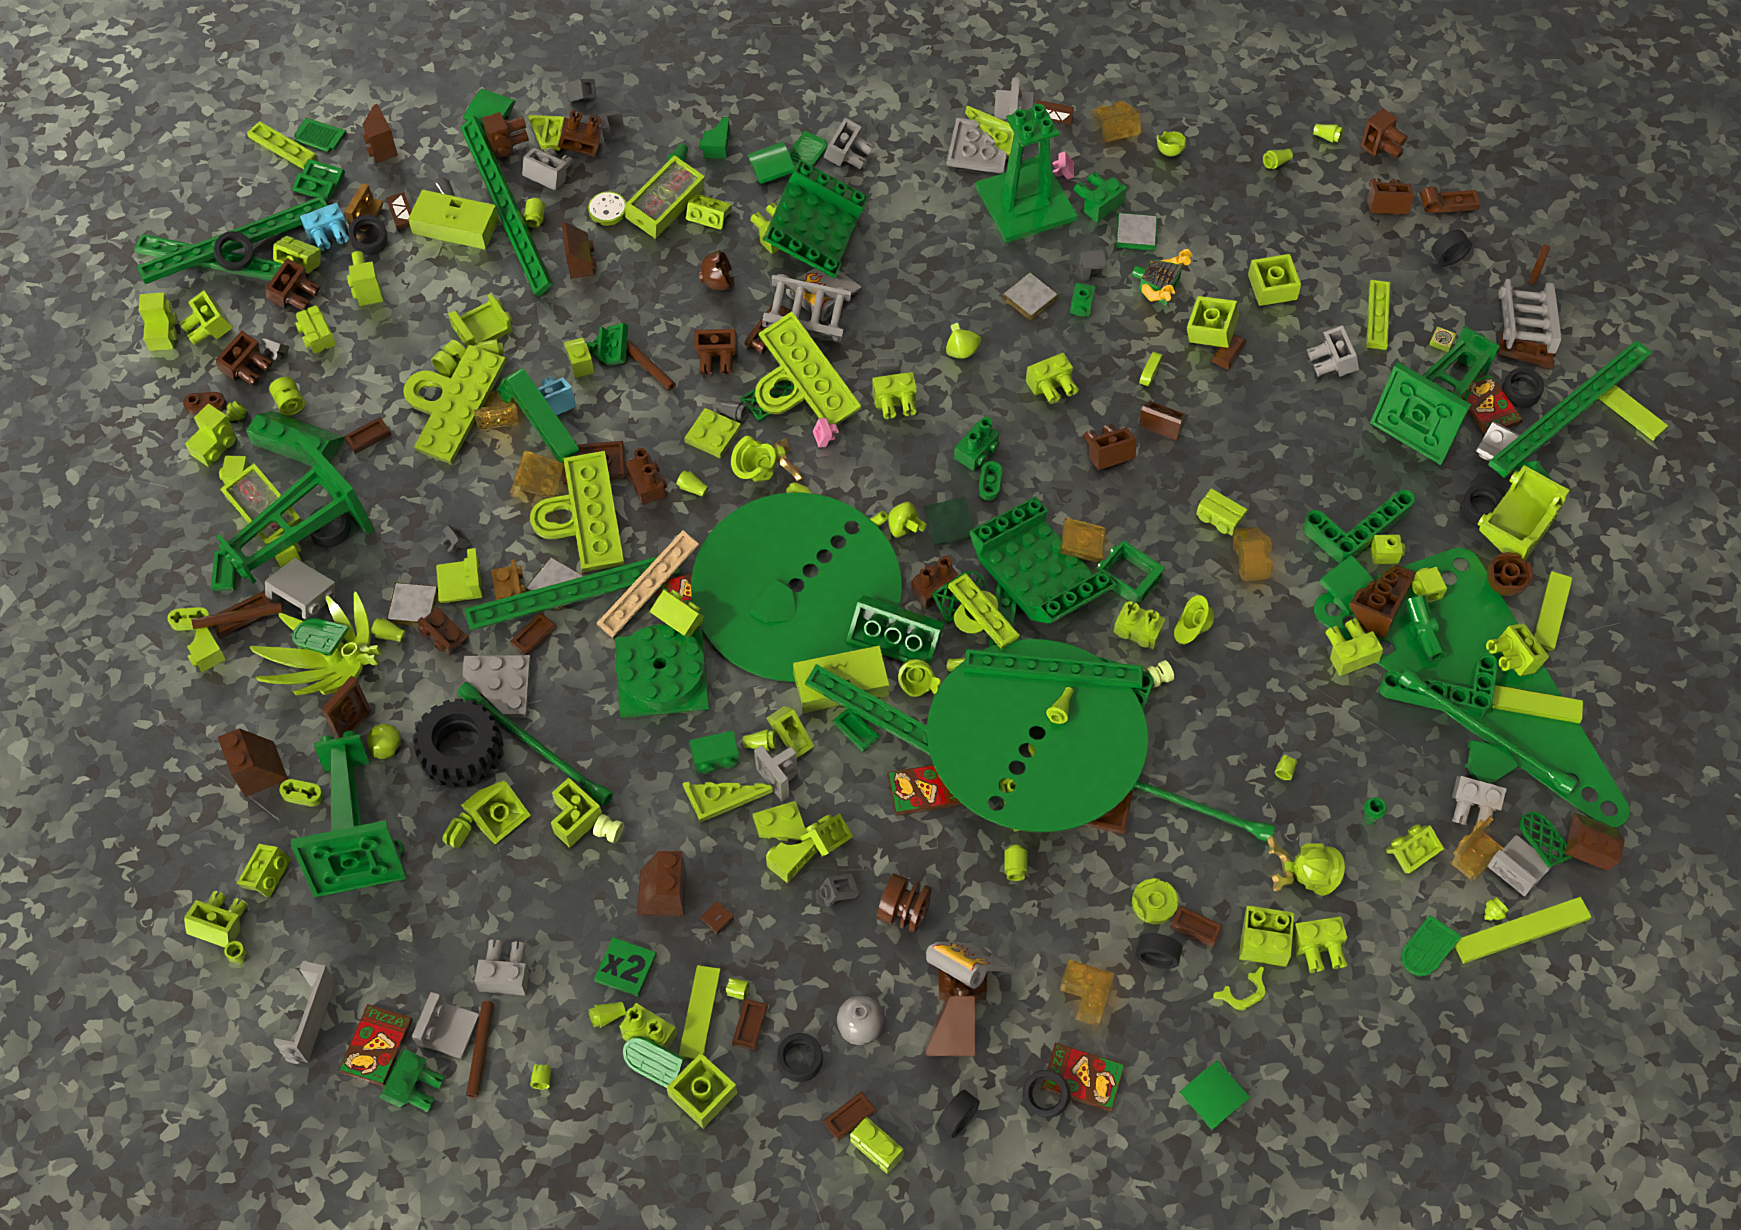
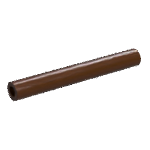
M627 339L626 351L668 391L673 390L676 383Z
M277 602L194 618L191 621L193 630L282 613L281 603Z
M483 1001L481 1005L466 1096L471 1098H477L479 1095L494 1003L490 1001Z

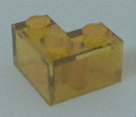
M1258 527L1233 529V550L1239 555L1240 577L1244 581L1270 579V572L1273 571V562L1269 556V551L1272 550L1271 538Z
M1068 959L1060 990L1082 997L1076 1019L1099 1026L1115 973Z

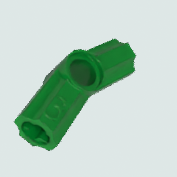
M1426 595L1407 599L1406 603L1412 621L1410 623L1412 637L1415 641H1419L1427 661H1438L1447 652L1438 635L1439 627L1436 619L1431 616Z

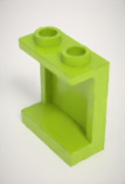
M491 293L487 295V303L461 316L455 310L448 313L452 328L466 348L469 345H478V342L498 339L512 332L511 323L513 320L510 314L503 311L502 303L498 298L495 299Z

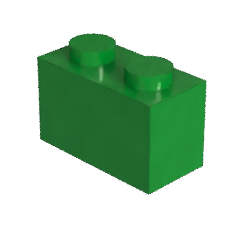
M733 731L689 740L696 774H706L714 769H728L740 764Z

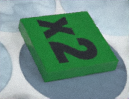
M612 937L594 981L639 997L657 954L654 951Z

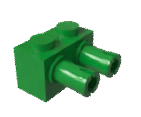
M1093 172V174L1089 175L1087 181L1097 189L1092 191L1082 181L1074 187V192L1085 200L1084 213L1096 223L1125 203L1127 187L1115 177L1106 181L1097 172Z
M983 417L982 420H979L955 446L954 459L972 471H975L978 466H982L986 462L988 455L991 452L994 453L1000 445L999 432L992 428L993 421L991 418Z
M404 1049L399 1054L378 1098L399 1108L404 1104L410 1103L428 1112L434 1097L415 1090L414 1084L420 1080L438 1090L445 1075L425 1067L427 1059Z

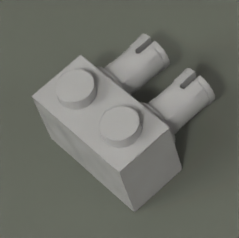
M844 118L830 141L824 158L838 166H841L846 161L861 169L866 158L851 151V148L854 147L869 155L874 144L859 137L861 126Z
M533 148L524 156L522 176L550 189L557 190L565 182L566 170L573 165V160L571 157L567 158V155H564L561 159L556 158V152L553 149L551 150V148H547L544 152Z
M1343 325L1323 332L1324 343L1307 349L1311 361L1323 356H1331L1326 361L1314 364L1318 377L1334 370L1338 372L1340 377L1359 370L1357 355Z
M1457 776L1452 798L1457 801V806L1452 821L1456 823L1460 821V824L1467 825L1471 805L1474 806L1475 804L1480 808L1475 828L1489 831L1493 813L1497 810L1501 811L1507 788Z
M489 940L486 959H478L474 981L478 991L526 996L529 970L523 961L527 944L519 942V945H517L518 942H512L510 960L504 962L500 961L504 943L500 940H496V943H494V940Z

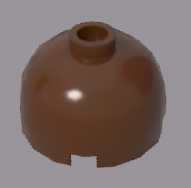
M721 250L708 254L701 263V271H699L701 282H705L710 289L716 291L728 290L734 287V276L730 278L729 272L732 270L726 254L721 252Z
M1511 552L1497 555L1491 561L1487 571V580L1490 587L1496 593L1508 597L1519 595L1525 591L1533 578L1531 564L1521 559V555Z

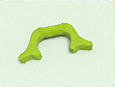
M1260 967L1256 973L1248 974V979L1257 987V991L1243 1000H1237L1232 996L1230 987L1226 986L1223 991L1215 992L1213 998L1224 1000L1240 1011L1246 1010L1248 1007L1262 1001L1265 995V987L1262 982L1264 968Z

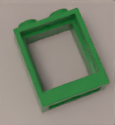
M1123 540L1118 546H1113L1109 552V557L1106 560L1102 559L1096 570L1098 572L1104 570L1117 585L1111 590L1126 600L1133 601V604L1137 603L1140 606L1163 579L1165 567ZM1122 557L1148 574L1136 590L1109 573Z

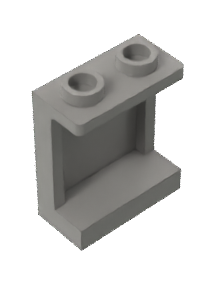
M294 558L265 580V596L271 600L278 595L299 607L302 610V618L307 620L327 604L326 596H329L332 600L334 599L335 582Z

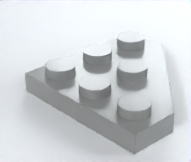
M956 118L947 166L1004 173L1007 154L995 145V141L987 132L984 133L980 129V125L975 120Z
M530 655L464 656L462 676L466 682L476 687L480 695L507 718H527Z

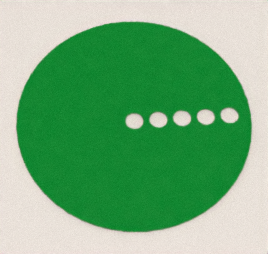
M803 492L781 493L762 497L739 507L727 515L716 525L703 542L697 554L691 578L692 603L700 607L699 612L704 615L703 623L700 627L716 650L736 666L752 674L785 682H795L793 663L865 649L864 647L846 642L858 601L865 595L899 607L902 593L900 567L895 552L876 524L866 515L842 501L823 495ZM849 521H855L859 524L860 530L856 534H848L844 529L845 524ZM836 535L843 536L846 539V545L843 548L836 549L831 545V539ZM821 550H828L832 553V559L828 563H821L817 559V553ZM808 564L817 566L818 574L812 578L806 577L803 574L804 566ZM774 579L780 581L788 588L789 582L792 579H801L805 586L802 591L793 592L796 614L791 621L766 624L750 614L749 609Z
M1044 639L1016 640L1002 650L998 645L982 650L1105 662L1081 648ZM964 660L945 678L937 690L927 721L928 749L935 770L947 789L964 806L977 815L998 825L1028 832H1055L1088 824L1102 817L1123 801L1136 784L1144 767L1148 747L1147 724L1141 704L1130 687L964 672ZM1066 687H1070L1074 692L1070 698L1068 720L1062 724L1054 723L1048 718L1046 714L1047 709L1062 696ZM1034 726H1040L1045 730L1046 735L1041 740H1035L1030 737L1029 730ZM1029 743L1035 747L1036 752L1032 757H1024L1019 753V747L1022 744ZM1013 761L1024 763L1026 767L1025 772L1020 775L1012 774L1009 770L1010 763ZM1005 778L1011 779L1015 783V789L1012 792L1005 793L999 789V782ZM999 796L1004 799L1005 807L999 811L992 810L988 805L989 799Z

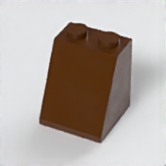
M240 728L218 737L230 773L245 797L288 780L274 741Z
M658 851L640 870L637 916H684L686 868L682 851Z
M954 987V991H948L925 1043L926 1056H975V996L973 991L968 990V987Z

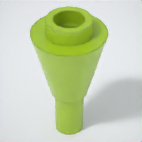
M1066 687L1062 696L1047 709L1046 714L1052 722L1062 724L1068 720L1070 698L1074 692L1072 688Z

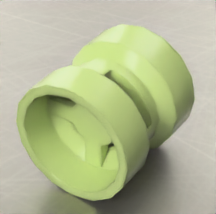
M1166 660L1158 663L1155 667L1150 666L1144 669L1153 677L1152 688L1160 686L1162 682L1168 683L1174 680L1173 670Z
M601 814L595 823L593 835L607 837L609 842L615 844L621 837L624 823L618 820L613 821L609 816Z

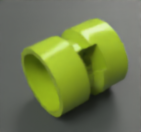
M452 339L443 347V351H438L431 358V362L440 374L450 378L466 349L458 341Z
M287 376L280 377L271 383L269 391L274 401H276L281 414L287 416L294 415L304 408L305 400L298 390L294 379Z

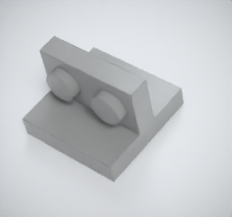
M1012 78L1011 91L996 90L994 117L1008 122L1006 119L1007 115L1014 114L1018 109L1027 110L1033 108L1034 92H1022L1023 86H1019L1020 78Z
M761 745L754 750L756 770L767 784L772 786L774 793L783 803L790 798L788 781L792 780L796 773H798L796 752L792 747H789L774 758H771Z

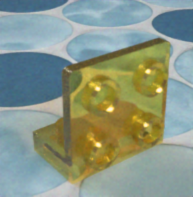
M1117 101L1111 106H1098L1095 110L1091 111V115L1102 124L1103 140L1105 142L1141 133L1139 111L1125 101Z
M498 391L490 392L483 407L474 410L479 430L520 423L516 401L510 404L505 403Z
M525 450L508 496L517 498L519 491H527L546 499L554 497L564 464Z
M1491 816L1486 821L1481 819L1472 829L1474 831L1470 835H1465L1459 842L1457 849L1453 852L1455 858L1451 864L1473 882L1487 868L1494 855L1503 849L1501 845L1486 834L1494 820Z

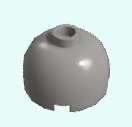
M864 995L852 996L845 1000L838 1010L836 1018L838 1030L842 1038L849 1043L865 1045V1043L875 1041L882 1033L884 1026L883 1011L879 1004L871 997Z

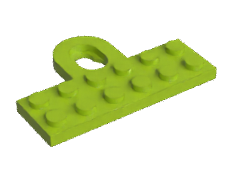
M792 311L759 333V337L780 365L764 376L756 386L755 396L762 410L769 414H782L803 400H806L818 418H827L829 425H838L862 409L857 399ZM789 380L794 384V390L790 395L780 396L779 398H772L770 396L771 389L779 381Z
M469 345L451 378L432 371H419L407 379L403 389L406 401L412 408L431 415L414 445L415 451L449 464L453 463L507 362L505 357ZM424 387H439L443 392L436 401H427L420 395V390Z
M605 451L563 458L569 495L547 498L538 502L533 507L530 514V522L534 532L545 539H558L576 535L582 573L625 565ZM566 509L572 513L571 520L565 524L548 522L545 519L548 513L555 510Z

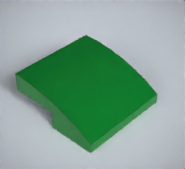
M481 88L471 101L463 119L467 121L472 116H475L479 119L481 126L484 127L483 117L501 112L503 119L505 117L509 118L516 101Z
M784 142L747 154L760 184L793 173L795 169Z
M308 159L303 174L298 173L292 191L314 198L322 196L325 201H328L337 190L346 172L341 168Z
M1351 555L1323 576L1319 583L1335 597L1333 602L1349 616L1353 613L1349 605L1357 590L1367 587L1373 579Z
M1218 1060L1180 1091L1181 1095L1212 1130L1216 1129L1226 1118L1234 1114L1251 1098Z

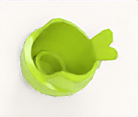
M910 659L903 663L898 672L899 685L911 697L922 696L930 690L936 694L939 689L938 685L941 684V679L936 678L930 665L920 659Z

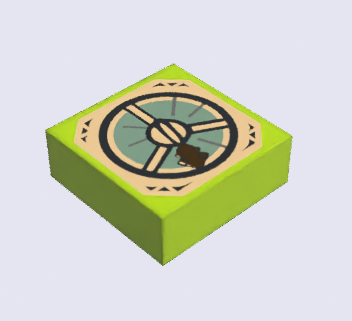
M1437 326L1429 345L1448 352L1456 333Z

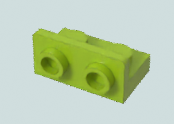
M696 194L688 201L686 219L721 230L724 226V218L732 211V204Z
M840 813L833 817L830 814L818 820L819 824L815 822L805 828L807 833L800 836L802 841L811 837L822 856L853 838Z
M1417 824L1408 829L1409 833L1407 835L1395 838L1390 842L1391 846L1385 849L1388 854L1395 855L1405 873H1411L1444 849L1431 825L1421 826Z
M258 844L236 884L244 889L258 891L263 896L270 898L291 858L278 847Z

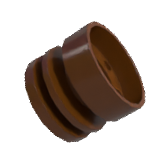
M893 873L884 890L878 908L877 919L893 924L897 917L900 916V928L905 929L910 920L909 931L916 933L928 912L932 887L925 885L919 894L921 883L916 882L912 889L908 890L909 879Z

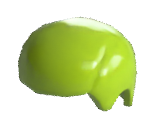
M1164 131L1161 137L1157 135L1158 150L1166 156H1176L1186 148V138L1180 132Z
M379 724L374 726L368 733L367 747L369 753L374 758L382 760L391 758L395 755L397 748L401 746L400 731L393 725Z

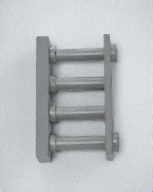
M783 274L772 275V286H777L771 312H764L763 327H769L784 317L779 314L784 289L796 290L792 312L810 337L841 343L843 329H840L838 325L843 302H850L851 291L844 287L833 288L790 279ZM804 292L816 295L811 320L808 322L802 321L799 318ZM824 297L836 299L831 324L828 326L819 323Z
M1506 279L1504 286L1499 289L1498 296L1502 300L1505 328L1503 340H1506L1507 349H1511L1514 339L1544 342V344H1547V352L1556 354L1562 338L1554 284L1546 283L1544 290L1540 291V293L1511 290L1510 279ZM1512 298L1538 300L1542 306L1513 303ZM1514 312L1540 314V316H1543V320L1514 317ZM1515 325L1542 328V330H1545V334L1516 331Z

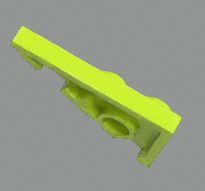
M967 106L965 111L967 117L970 120H975L984 133L987 132L995 141V145L1007 154L1006 159L1009 160L1014 136L1009 123Z
M690 782L682 783L700 823L773 792L771 785L755 783L754 786L740 785V783L714 784L713 782H705V785L690 784Z

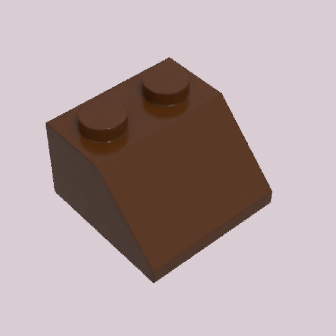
M375 104L362 124L364 129L362 137L365 144H368L366 150L369 157L373 156L376 163L398 156L391 129L378 104Z
M561 223L570 279L594 276L593 267L597 266L595 255L591 256V252H594L593 240L588 239L587 232L570 224Z
M1575 812L1572 817L1565 854L1608 871L1621 862L1625 841L1618 829Z

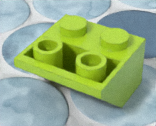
M1247 906L1241 934L1239 959L1286 967L1291 957L1294 913Z

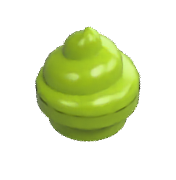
M235 400L227 405L226 414L229 421H239L246 417L245 414L248 411L238 401Z
M1495 897L1493 900L1489 899L1486 902L1484 918L1490 921L1494 919L1501 920L1506 917L1505 914L1509 910Z

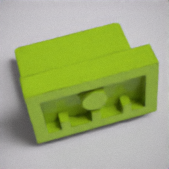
M476 548L467 549L468 558H464V561L436 566L440 603L483 598L480 561Z

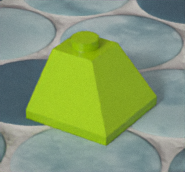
M505 780L479 790L461 805L473 819L472 821L494 844H497L531 816Z

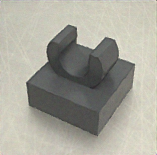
M262 338L261 346L267 348L264 350L263 355L270 358V354L273 352L274 357L272 360L277 362L281 359L280 352L287 354L290 347L266 338Z
M447 525L443 530L446 537L442 539L441 543L448 546L451 542V546L447 549L448 552L455 553L458 548L467 549L471 545V542L461 529Z

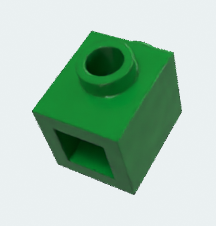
M1075 284L1070 314L1090 317L1095 286Z

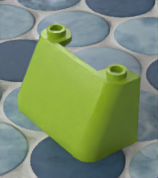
M1524 465L1519 472L1515 471L1511 476L1509 482L1512 485L1495 510L1488 515L1484 513L1478 525L1480 526L1479 531L1502 553H1517L1521 555V559L1526 561L1558 516L1570 490Z

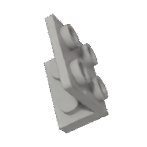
M1493 421L1476 452L1479 453L1481 458L1490 461L1518 438L1520 434Z
M1517 835L1514 836L1502 851L1499 850L1487 866L1524 897L1551 869V867L1548 868L1535 849Z
M431 992L412 1038L417 1046L461 1059L475 1029L479 1014L446 1004L439 994Z

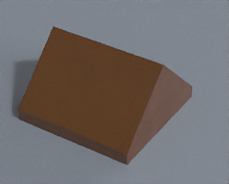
M1149 401L1142 406L1138 426L1177 441L1188 415Z

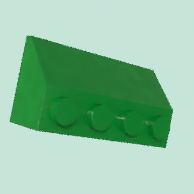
M275 411L257 414L246 430L252 445L307 465L310 464L296 440L299 436L304 434L329 463L345 439L341 435Z
M863 595L857 603L846 642L864 648L880 646L881 654L904 662L910 659H920L931 665L945 623Z

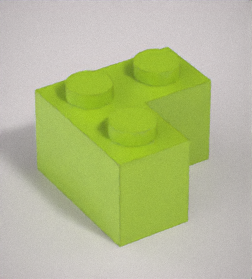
M164 292L140 294L138 311L144 321L143 339L148 350L174 349V341L177 340L175 325L178 324L177 313L172 310L171 301L167 299Z
M207 404L194 417L199 430L185 445L191 456L209 467L219 459L220 455L227 448L234 444L237 437L227 415Z
M568 777L552 792L555 804L562 812L551 822L554 834L570 848L595 825L602 811L600 805Z

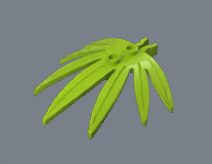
M354 592V619L357 636L344 612L329 596H326L334 622L350 628L344 637L347 641L346 644L340 642L331 656L307 649L250 646L252 652L271 661L296 668L316 669L282 675L256 676V679L260 682L273 684H301L321 680L313 685L292 692L295 695H303L320 691L323 695L337 692L350 676L357 678L364 665H378L379 661L376 655H381L382 651L378 645L370 646V623L366 609L357 592ZM279 613L281 620L293 631L303 622L294 617Z

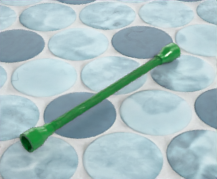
M1407 667L1397 681L1406 688L1417 690L1420 693H1425L1428 697L1430 696L1432 700L1437 701L1440 705L1442 704L1444 708L1452 711V713L1459 716L1462 720L1464 719L1467 723L1469 722L1471 726H1474L1477 730L1479 729L1481 733L1486 734V736L1501 744L1504 748L1506 747L1508 751L1516 754L1519 758L1521 757L1523 761L1531 764L1534 768L1536 767L1538 771L1546 774L1547 778L1553 782L1557 789L1566 795L1575 787L1578 780L1569 774L1547 767L1544 763L1539 762L1537 758L1524 752L1522 748L1517 747L1514 743L1512 744L1507 738L1502 737L1499 733L1497 734L1495 730L1492 731V728L1487 727L1484 723L1482 724L1480 720L1475 719L1472 715L1470 716L1468 712L1460 709L1457 705L1455 706L1453 702L1448 701L1445 697L1443 698L1441 694L1433 691L1430 687L1428 688V684L1423 682L1419 675Z
M465 682L457 692L458 697L462 698L465 702H467V699L474 700L476 705L479 703L484 705L487 711L492 712L498 722L582 785L597 804L605 807L610 803L614 795L612 791L582 776V774L542 745L538 740L486 702L476 687L469 682Z
M1137 780L1134 788L1139 790H1145L1147 793H1153V795L1161 798L1164 797V799L1187 808L1189 807V809L1200 811V813L1203 812V814L1211 815V817L1214 816V818L1222 819V821L1225 820V822L1228 821V823L1233 825L1236 824V826L1246 829V831L1251 832L1258 839L1268 842L1267 838L1273 836L1276 826L1266 822L1243 820L1237 816L1229 815V813L1221 812V810L1218 811V809L1210 808V806H1204L1202 803L1199 804V802H1193V800L1188 798H1182L1180 795H1174V793L1149 785L1143 781L1141 782L1140 780Z

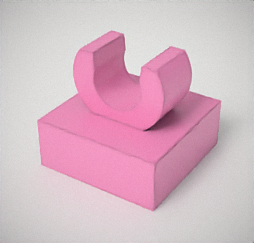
M1066 151L1059 153V160L1053 162V166L1056 168L1053 170L1056 177L1064 175L1067 180L1074 178V162Z
M819 418L813 429V434L819 448L826 447L829 441L835 440L834 433L839 432L837 425L828 424L827 418Z

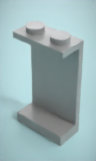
M302 961L300 971L313 989L294 1042L277 1038L274 1040V1044L279 1049V1052L290 1063L299 1064L300 1061L308 1063L336 984V981L325 965Z

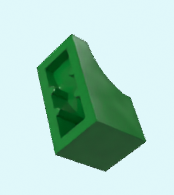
M721 117L719 124L715 128L704 131V137L700 138L699 144L700 150H703L704 158L727 159L730 135L729 117Z

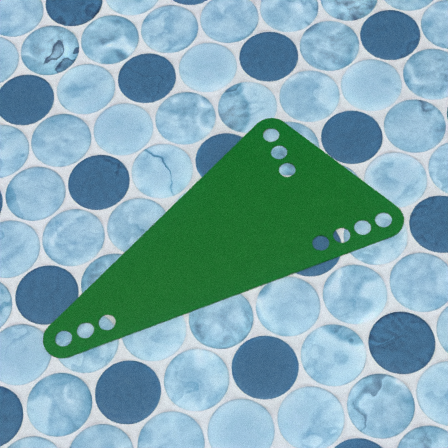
M1453 548L1402 566L1414 572L1422 568L1430 569L1437 567L1440 575L1444 572H1452L1457 577L1455 584H1445L1447 590L1442 599L1428 603L1431 616L1437 621L1439 627L1438 635L1447 652L1446 655L1438 661H1427L1419 641H1415L1410 631V623L1412 621L1406 600L1417 597L1418 594L1414 593L1411 583L1385 639L1376 636L1379 643L1382 641L1390 642L1394 646V652L1389 655L1382 654L1380 661L1376 663L1387 671L1404 673L1408 667L1416 672L1419 677L1470 688L1472 671L1479 656L1484 653L1491 654L1490 650L1486 648L1487 641L1498 639L1508 626L1516 625L1518 622L1502 596L1490 587L1487 580V571L1477 555L1465 548ZM1457 558H1463L1468 561L1469 568L1465 571L1457 570L1453 562ZM1382 574L1373 576L1372 579L1376 581ZM1330 592L1319 596L1313 608L1316 618L1328 628L1333 629L1334 626H1338L1346 641L1352 640L1351 634L1343 624L1344 617L1348 615L1342 609L1338 616H1330L1325 611L1326 605L1334 603L1335 597ZM1501 652L1492 654L1498 661L1495 685L1563 697L1544 665L1534 674L1519 676L1514 669L1507 671L1501 669L1499 659L1504 657ZM1489 708L1486 716L1478 719L1482 724L1484 723L1487 727L1492 728V731L1495 730L1497 734L1499 733L1502 737L1507 738L1512 744L1514 743L1517 747L1522 748L1524 752L1537 758L1539 762L1544 763L1547 767L1554 768L1558 772L1576 776L1579 781L1578 786L1566 795L1556 788L1553 782L1547 778L1546 774L1541 773L1536 767L1534 768L1531 764L1523 761L1521 757L1519 758L1516 754L1509 751L1519 767L1585 815L1613 828L1623 825L1628 820L1630 809L1627 801L1579 723ZM1445 712L1486 743L1501 746V744L1496 743L1486 734L1481 733L1479 729L1477 730L1474 726H1471L1469 722L1467 723L1464 719L1462 720L1453 713ZM1584 788H1592L1597 792L1598 799L1595 802H1587L1582 798L1581 791ZM1606 801L1612 802L1617 807L1616 815L1607 816L1603 814L1600 808L1601 804Z

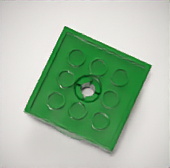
M652 625L636 631L631 636L615 637L620 718L709 710L702 629H696L690 637H687L669 625ZM660 664H662V667H664L662 669H657L658 667H660Z

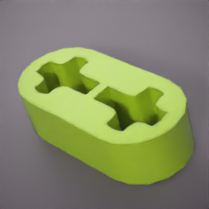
M1152 352L1142 372L1140 384L1150 387L1162 362V354Z
M202 607L179 608L172 610L168 614L167 620L174 630H193L191 619L199 618L202 615L209 616L210 614L207 609Z
M294 779L285 780L279 789L285 801L310 807L319 805L324 797L318 785ZM292 787L297 791H291L290 794L287 793V790H291ZM315 791L317 796H312L311 799H309L307 794H313V792Z

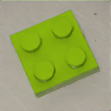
M704 408L684 440L685 443L721 459L740 431L741 424Z

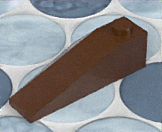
M1395 565L1384 572L1376 581L1372 580L1369 582L1368 586L1364 589L1360 588L1357 590L1349 606L1364 631L1369 633L1373 631L1375 636L1385 639L1416 572Z

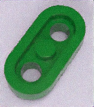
M988 461L982 465L978 492L984 500H994L999 495L1002 467L998 462Z

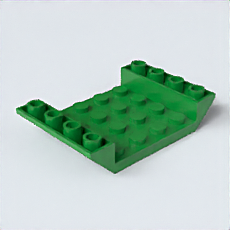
M800 159L782 193L763 240L835 279L842 264L840 260L855 223L864 210L869 196Z
M1034 496L970 530V536L979 562L1032 621L1053 623L1115 588L1117 584L1104 570L1094 574L1079 557L1061 553L1062 539L1045 521L1049 510Z

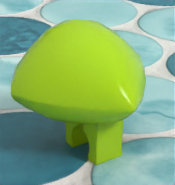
M958 322L951 325L952 334L946 345V354L957 359L970 357L980 346L981 336L975 332L960 329Z
M910 502L900 503L891 509L888 516L890 532L895 538H899L911 530L915 533L918 530L923 532L927 525L919 519L915 506Z

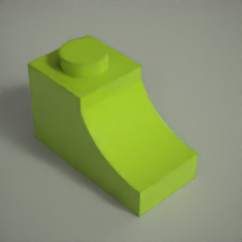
M584 338L564 342L574 378L593 374L592 359Z
M208 628L196 629L193 642L187 646L191 653L187 657L193 667L198 665L200 670L204 672L226 659Z
M783 706L766 718L773 731H775L776 736L782 740L787 748H793L797 758L814 747L794 709Z
M811 837L795 845H786L780 842L777 847L773 846L766 854L767 867L785 882L789 883L818 849Z

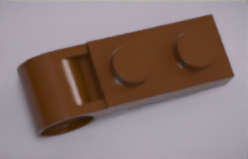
M1430 186L1420 192L1424 211L1427 213L1479 210L1480 207L1476 190L1438 193L1436 187Z

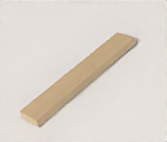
M682 530L596 625L613 639L699 546V543Z

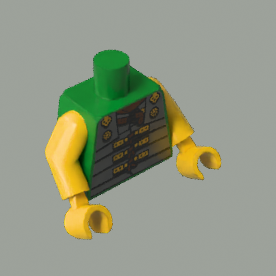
M1184 249L1180 252L1179 256L1171 259L1150 260L1146 269L1136 265L1132 272V277L1141 280L1140 292L1151 302L1159 301L1167 305L1171 296L1175 294L1174 290L1181 277L1182 264L1189 265L1192 254L1189 249Z

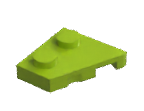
M528 115L529 123L541 150H546L547 148L555 151L561 150L557 146L565 117Z
M796 801L752 814L760 838L802 841L800 836L807 833Z

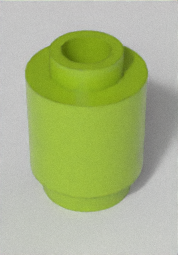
M531 198L526 201L523 219L528 227L538 228L543 222L545 203L541 199Z
M498 339L478 342V345H474L500 356L505 354L503 343H499Z
M1011 845L1004 851V873L1007 875V879L1011 881L1024 880L1025 875L1028 873V851L1023 849L1021 845Z

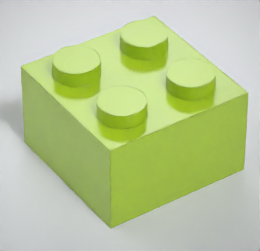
M1290 254L1251 260L1248 277L1259 306L1298 299L1301 283Z
M1197 296L1187 325L1189 342L1229 348L1239 318L1237 301Z
M700 1053L669 1084L667 1092L669 1097L704 1129L737 1094V1088L734 1082Z

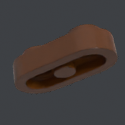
M219 392L191 393L183 401L186 411L190 414H198L207 404L222 412L227 404L224 396Z

